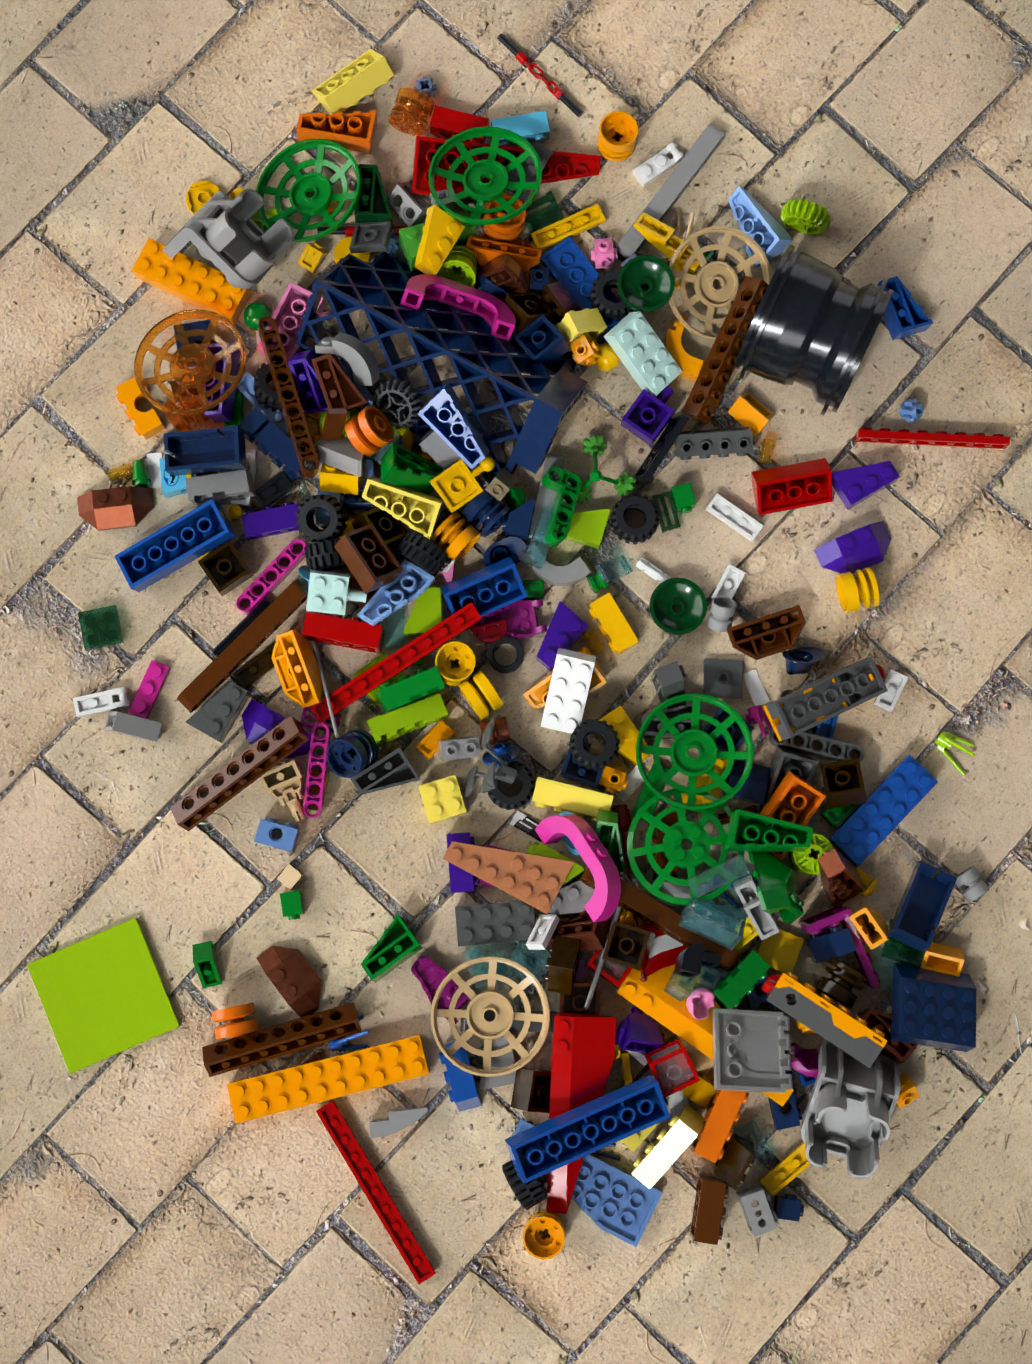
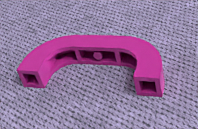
M423 274L410 278L401 298V305L419 310L423 300H435L477 314L489 322L492 336L507 341L510 340L516 324L512 310L497 297L436 275Z
M566 814L544 819L535 828L543 844L558 843L564 835L571 840L591 871L595 881L594 894L584 908L594 923L607 921L615 912L621 895L619 872L608 850L603 846L592 827L579 816Z

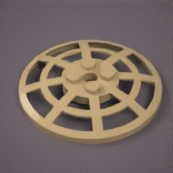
M712 226L691 234L679 245L670 260L669 267L673 276L680 279V292L683 303L676 308L672 296L669 304L674 315L688 331L707 340H716L717 335H712V324H723L726 317L713 318L714 308L723 306L727 313L732 306L730 302L735 298L740 289L737 274L744 270L745 276L752 277L749 266L757 261L760 262L764 281L767 284L770 283L772 279L770 265L759 244L743 231L733 227ZM708 233H724L721 245L712 244L700 248L696 239ZM731 236H735L745 242L755 254L745 260L738 251L728 247ZM690 243L694 253L687 259L682 271L673 269L679 253ZM719 250L717 260L707 263L703 253ZM726 253L732 255L740 264L732 268L725 263ZM697 258L701 268L696 275L687 273L691 263ZM715 279H717L720 282V287L718 290H716L713 287V281ZM685 281L694 283L696 294L689 299L685 290ZM699 300L707 305L706 316L696 311L692 305ZM688 309L696 318L705 322L704 333L691 327L681 317V314Z
M496 956L471 959L453 969L442 980L436 990L431 1007L433 1036L444 1056L461 1070L484 1077L510 1074L530 1062L542 1047L550 1022L547 996L536 977L519 963ZM489 962L488 974L474 976L466 982L458 974L461 970L471 965ZM497 963L512 966L527 977L517 984L508 977L496 974ZM452 979L459 988L451 999L449 1009H437L441 993ZM488 980L487 991L476 994L469 987L478 981ZM495 981H502L513 989L504 996L495 992ZM531 983L536 987L540 996L543 1014L531 1013L529 1000L523 991ZM462 992L471 1000L466 1010L455 1009L457 1000ZM518 994L522 999L525 1013L513 1012L510 1001ZM487 1010L495 1012V1018L491 1021L484 1018V1013ZM437 1017H448L450 1030L456 1039L448 1049L439 1035ZM454 1018H466L469 1028L461 1036L457 1031ZM513 1020L524 1021L522 1030L517 1038L509 1031ZM530 1021L542 1022L539 1037L533 1048L527 1052L520 1043L528 1032ZM475 1034L484 1039V1050L472 1047L467 1041ZM503 1036L510 1043L502 1049L492 1051V1039ZM462 1046L470 1053L483 1057V1069L466 1065L453 1054ZM513 1049L522 1057L519 1061L507 1067L491 1069V1057L504 1055Z

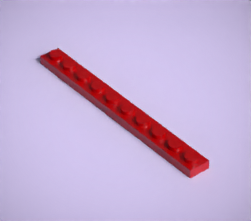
M469 603L331 693L329 696L334 715L482 620L473 603ZM326 697L320 703L310 707L319 723H324L331 718Z
M334 1100L316 1110L417 1283L421 1284L435 1275L436 1271Z

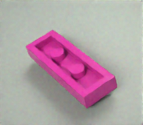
M151 660L128 711L129 713L148 719L170 671V667Z

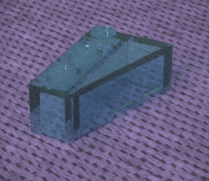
M692 898L682 910L679 926L732 950L743 937L747 913L744 907L741 909L733 908L730 904L722 906L716 905L713 901Z

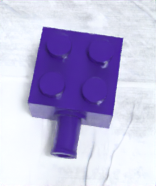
M666 386L656 397L643 389L622 418L621 426L652 446L674 415L675 410L665 404L674 393L673 389Z

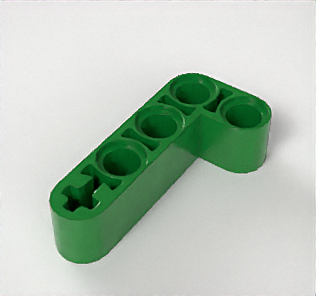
M556 466L551 467L542 476L544 487L557 492L545 533L546 543L553 547L559 545L568 535L581 487V479L578 475Z

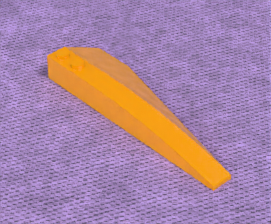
M675 965L662 968L649 975L646 982L640 980L642 978L641 971L632 969L616 993L714 1060L712 1010L714 1008L722 1009V1007L714 1000L715 1007H711L709 1009V1017L702 1020L695 1019L686 1007L687 997L694 989L703 987L696 978L691 979L674 974ZM786 1089L785 1093H761L783 1107L794 1089Z

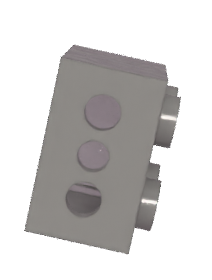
M755 1185L736 1192L748 1228L754 1237L777 1229L775 1223L778 1222V1218L772 1207H769L771 1199L765 1188L762 1189L759 1185Z

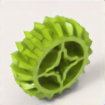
M795 198L785 203L780 218L781 222L786 227H790L791 230L808 234L809 236H817L826 233L832 216L822 205L809 200Z

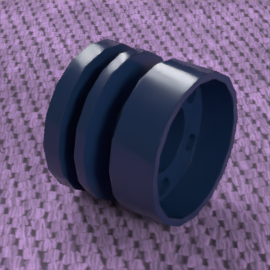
M485 489L462 512V516L470 524L479 520L475 529L478 531L483 529L481 535L484 538L496 532L503 525L504 518L507 519L509 513L512 512L509 506L504 508L506 505L505 501L495 505L494 503L497 499Z
M353 729L331 742L327 748V762L337 775L351 778L375 762L378 756V747L373 736L367 731Z

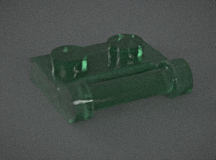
M552 191L534 200L526 209L525 224L530 234L565 218ZM548 202L551 204L529 215L527 213L528 211L537 208L543 204H546Z

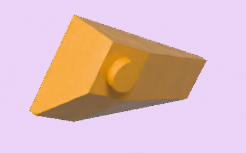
M586 646L578 651L579 653L592 655ZM595 660L588 694L607 683L597 660ZM553 670L523 693V696L533 709L545 706Z

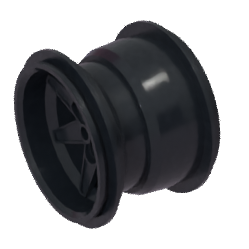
M802 241L796 251H794L795 246L789 245L751 322L734 367L737 369L741 366L743 367L740 379H744L749 371L764 379L782 385H793L795 381L812 389L815 401L824 405L820 414L824 416L829 406L833 407V412H837L894 290L884 291L888 281L887 278H884L881 286L870 283L861 288L841 281L843 276L837 269L803 253L806 243Z

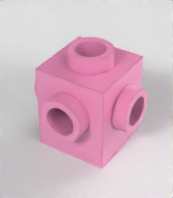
M612 238L593 239V250H590L591 261H595V268L614 267V259H617L618 256L617 248H613Z

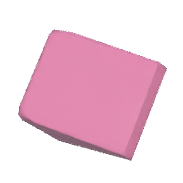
M455 563L452 564L448 572L441 571L447 584L453 581Z

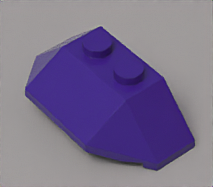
M884 521L876 522L837 537L816 548L814 552L821 568L840 574L846 572L854 574L856 570H863L883 562L891 536Z
M251 699L242 713L246 740L253 744L286 718ZM305 731L309 740L284 759L307 755L310 751L311 734Z

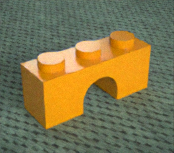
M136 377L115 387L118 391L116 397L121 405H126L125 413L129 420L133 419L136 425L133 427L139 436L143 435L147 440L165 430L163 423L153 408L147 412L138 411L139 403L148 397Z

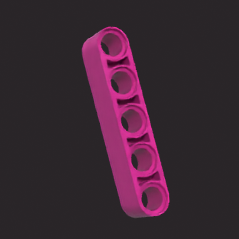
M300 539L293 540L238 597L236 605L243 614H250L305 558L304 548L306 547L304 541ZM296 546H303L301 553L294 552ZM284 559L290 560V564L287 567H282L281 562ZM276 573L277 578L274 581H269V574ZM257 587H264V591L260 595L255 594V589ZM244 601H251V605L249 608H242V603Z
M324 723L315 724L311 733L304 813L313 819L322 815L328 767L326 753L331 738V731ZM319 728L326 729L324 737H317L316 732ZM317 747L324 748V754L320 757L315 756L314 753ZM316 766L322 767V773L319 776H314L312 773L313 768ZM314 785H319L320 792L317 795H312L310 792L311 787ZM312 804L318 806V812L314 815L308 812Z

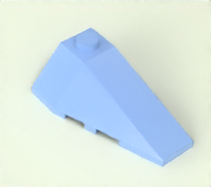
M739 186L728 199L734 218L738 220L741 231L752 237L759 244L768 261L782 254L793 241L785 229L742 186ZM746 244V252L749 255V257H751L755 253ZM759 261L755 263L756 266H761Z
M404 559L400 564L404 571L394 582L380 587L358 613V617L374 626L422 595L433 583L435 577Z

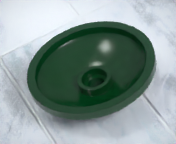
M650 255L637 256L629 260L620 270L617 281L618 292L623 302L631 309L640 312H653L665 306L672 297L675 286L674 276L670 267L663 260ZM647 285L648 290H643L642 286Z
M671 578L655 588L650 598L649 610L654 623L661 630L673 635H683L694 631L703 622L707 611V601L701 588L694 582L685 578ZM676 605L680 607V611L678 612L674 610V606Z

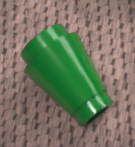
M134 461L132 484L135 487H150L151 479L144 461Z

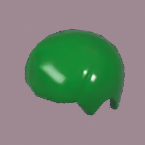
M250 303L244 311V322L250 329L259 331V320L264 316L272 317V311L265 303Z

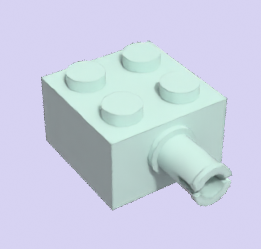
M310 569L306 611L345 615L346 602L366 603L367 594L364 591L352 590L348 587L349 574Z

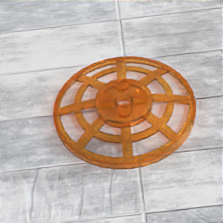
M192 309L174 313L155 324L142 339L134 361V374L137 385L146 399L164 412L176 415H192L208 411L226 400L240 383L246 365L245 344L233 323L216 312ZM193 318L211 320L207 330L194 329L187 331L184 330L181 321ZM220 323L228 328L236 337L237 342L228 347L223 339L215 334L217 324ZM174 324L177 335L169 339L161 349L151 345L152 341L163 330ZM204 336L202 344H190L187 337ZM211 340L217 342L223 350L213 355L208 349ZM181 341L182 347L173 355L167 352L172 345ZM240 349L241 366L238 375H229L231 354ZM148 351L157 356L154 363L155 377L143 379L142 365L144 356ZM226 358L224 373L215 371L216 362ZM164 359L170 362V372L161 375L160 367ZM191 363H197L194 369H188ZM211 378L220 380L211 390L206 392L204 384ZM174 379L179 386L173 393L166 388L163 382ZM225 382L232 383L222 396L209 403L208 397L217 392ZM157 384L170 399L163 406L150 395L146 386ZM186 388H197L199 394L192 397L182 396ZM200 400L202 407L189 410L172 409L177 401L195 402Z

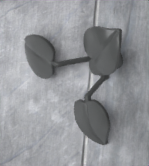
M496 715L487 724L481 745L502 765L496 766V762H492L487 774L477 772L478 766H474L466 781L464 797L466 798L471 794L476 779L480 776L484 777L480 789L482 793L496 788L495 779L512 784L516 778L517 769L507 766L508 762L502 760L488 746L495 721L501 715Z

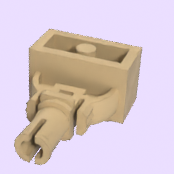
M296 758L270 769L260 777L265 792H270L273 797L280 800L282 807L287 804L295 822L300 821V818L301 820L306 818L299 799L303 798L301 778L304 775Z

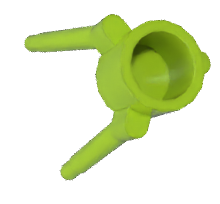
M943 730L935 741L938 745L936 749L941 751L953 766L965 776L966 773L945 748L949 750L953 745L974 757L975 753L958 744L955 740L970 747H973L974 744L953 735L949 731Z

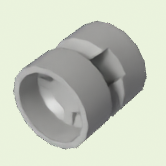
M727 597L713 598L707 626L718 632H727L726 629L732 627L736 602Z
M975 866L966 869L956 876L955 884L959 889H963L962 894L968 903L979 898L990 889L984 880L979 879L980 874Z

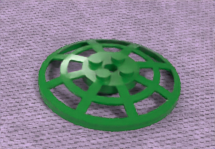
M476 127L454 135L437 150L429 167V187L437 205L452 218L473 225L498 224L518 216L532 204L541 187V162L533 146L519 134L499 127ZM492 136L491 147H479L468 151L462 143L475 137ZM500 138L516 143L525 152L516 158L508 151L498 148ZM456 146L461 155L452 163L448 171L439 168L438 165L444 155ZM478 154H489L488 159L476 162L472 158V156ZM496 156L505 157L511 163L504 167L495 161ZM529 157H531L536 169V182H525V172L521 164ZM463 161L468 164L464 175L455 173ZM517 169L520 182H509L508 173ZM435 174L446 178L449 197L443 199L438 197L435 188ZM487 178L490 179V182L483 183L481 180ZM452 180L463 182L465 190L455 194ZM507 189L517 190L508 202L502 197ZM534 189L531 197L520 208L515 210L511 206L519 199L523 190ZM470 196L472 199L477 200L475 208L460 200ZM495 200L500 205L492 209H483L485 202ZM456 203L462 209L472 212V217L468 218L454 213L445 205ZM503 210L508 213L505 216L494 219H479L481 214H493Z
M309 139L287 147L269 162L257 184L256 192L263 198L264 193L275 196V208L278 215L268 219L263 204L257 210L262 223L269 229L280 218L285 219L292 228L298 229L292 242H310L328 236L347 221L357 206L362 188L359 166L346 148L330 140ZM318 148L317 159L307 160L295 166L290 158L292 155L303 150ZM325 149H331L346 157V163L339 168L333 162L324 160ZM284 162L289 171L283 176L278 187L267 186L273 172ZM315 166L314 173L305 175L300 173V170ZM323 166L331 168L336 173L330 179H327L322 175ZM353 166L357 177L356 192L348 193V182L345 173ZM294 176L296 181L291 189L284 190L286 183ZM341 179L343 192L334 193L332 186ZM315 191L314 196L308 198V194ZM281 197L289 198L292 207L283 211ZM346 200H353L347 212L335 223L333 219L342 210ZM332 201H340L335 211L330 215L326 209ZM296 212L303 215L301 224L292 222L287 217ZM321 214L324 220L318 223L308 225L311 216ZM325 224H328L330 227L318 234L303 237L306 230L316 229Z
M698 693L675 696L655 707L643 722L636 743L638 769L648 788L659 799L669 805L687 810L714 808L732 798L746 782L752 768L754 756L750 731L739 713L718 698ZM684 701H693L692 713L680 714L670 720L663 713V710L671 705ZM707 702L726 711L730 716L720 723L713 717L700 713V703ZM657 717L663 724V727L655 738L654 746L642 745L646 729L651 721ZM691 719V730L680 733L674 726L677 722ZM699 720L709 722L716 729L710 734L699 730ZM734 722L738 724L744 735L747 752H735L733 740L727 731ZM668 730L675 738L671 748L659 747L663 735ZM721 734L727 742L728 751H717L714 740ZM696 748L699 751V756L691 758L688 754L689 749ZM642 753L653 754L655 767L661 776L653 784L644 770ZM659 755L670 756L674 765L666 773L660 764ZM717 759H728L724 772L719 776L712 767ZM734 760H746L743 774L737 785L732 789L724 780L731 772ZM678 772L688 776V787L677 784L671 778ZM707 774L714 781L707 786L696 788L697 776ZM667 783L676 790L688 793V805L671 800L658 789ZM717 786L726 793L725 796L716 801L696 805L697 793L708 792Z
M676 789L662 792L665 796L673 795L674 801L683 804L681 793L685 792ZM707 792L696 794L712 801L718 800L717 797ZM655 795L638 810L628 831L626 842L627 857L634 876L650 894L671 904L683 906L697 905L718 897L729 888L739 874L745 851H739L738 860L732 874L723 867L727 856V851H724L727 835L722 824L713 814L719 806L725 810L729 817H731L733 812L725 803L707 810H692L703 814L698 823L686 820L685 810L687 809L671 806L654 817L646 812V810L656 801L660 800ZM677 811L679 822L671 827L660 821L666 815ZM642 818L650 823L645 837V847L633 849L634 831L639 819ZM709 820L715 824L720 836L709 837L704 829ZM656 827L665 835L662 844L651 845L652 834ZM689 840L692 848L689 850L683 849L681 842ZM722 844L718 862L708 855L710 845ZM664 852L669 862L663 870L656 863L653 853ZM646 855L651 867L659 875L652 885L640 872L635 857ZM705 862L712 868L706 875L696 878L695 867ZM675 866L687 869L688 880L672 877L670 873ZM717 873L727 880L715 891L699 897L697 885L710 880ZM665 880L676 885L689 886L691 898L673 897L659 891V888Z

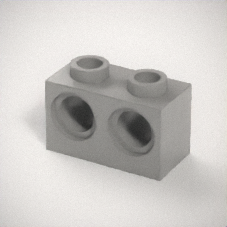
M408 182L397 184L387 198L392 210L397 212L403 219V222L409 226L421 224L427 216V208L430 207L420 194H412V186Z
M477 736L438 740L439 759L442 761L481 757L479 737Z

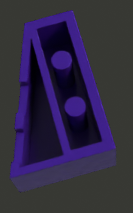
M561 601L558 604L536 658L550 672L554 668L558 648L570 650L589 628L587 623Z

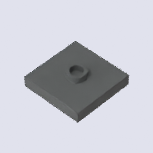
M392 221L356 223L349 248L350 252L387 251L393 229Z
M704 659L703 694L715 698L742 699L743 660Z

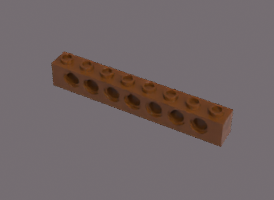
M745 276L682 410V413L692 420L709 424L733 373L736 358L751 322L769 285L763 279Z
M290 715L245 751L237 755L232 761L224 765L215 774L207 778L198 787L194 788L185 797L178 800L177 803L170 807L177 825L190 831L307 742L309 738L302 724Z
M354 1002L246 1035L202 1047L204 1066L209 1077L362 1032L359 1014Z

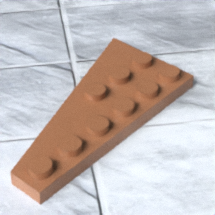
M453 841L443 857L447 862L545 914H548L574 864L573 861Z

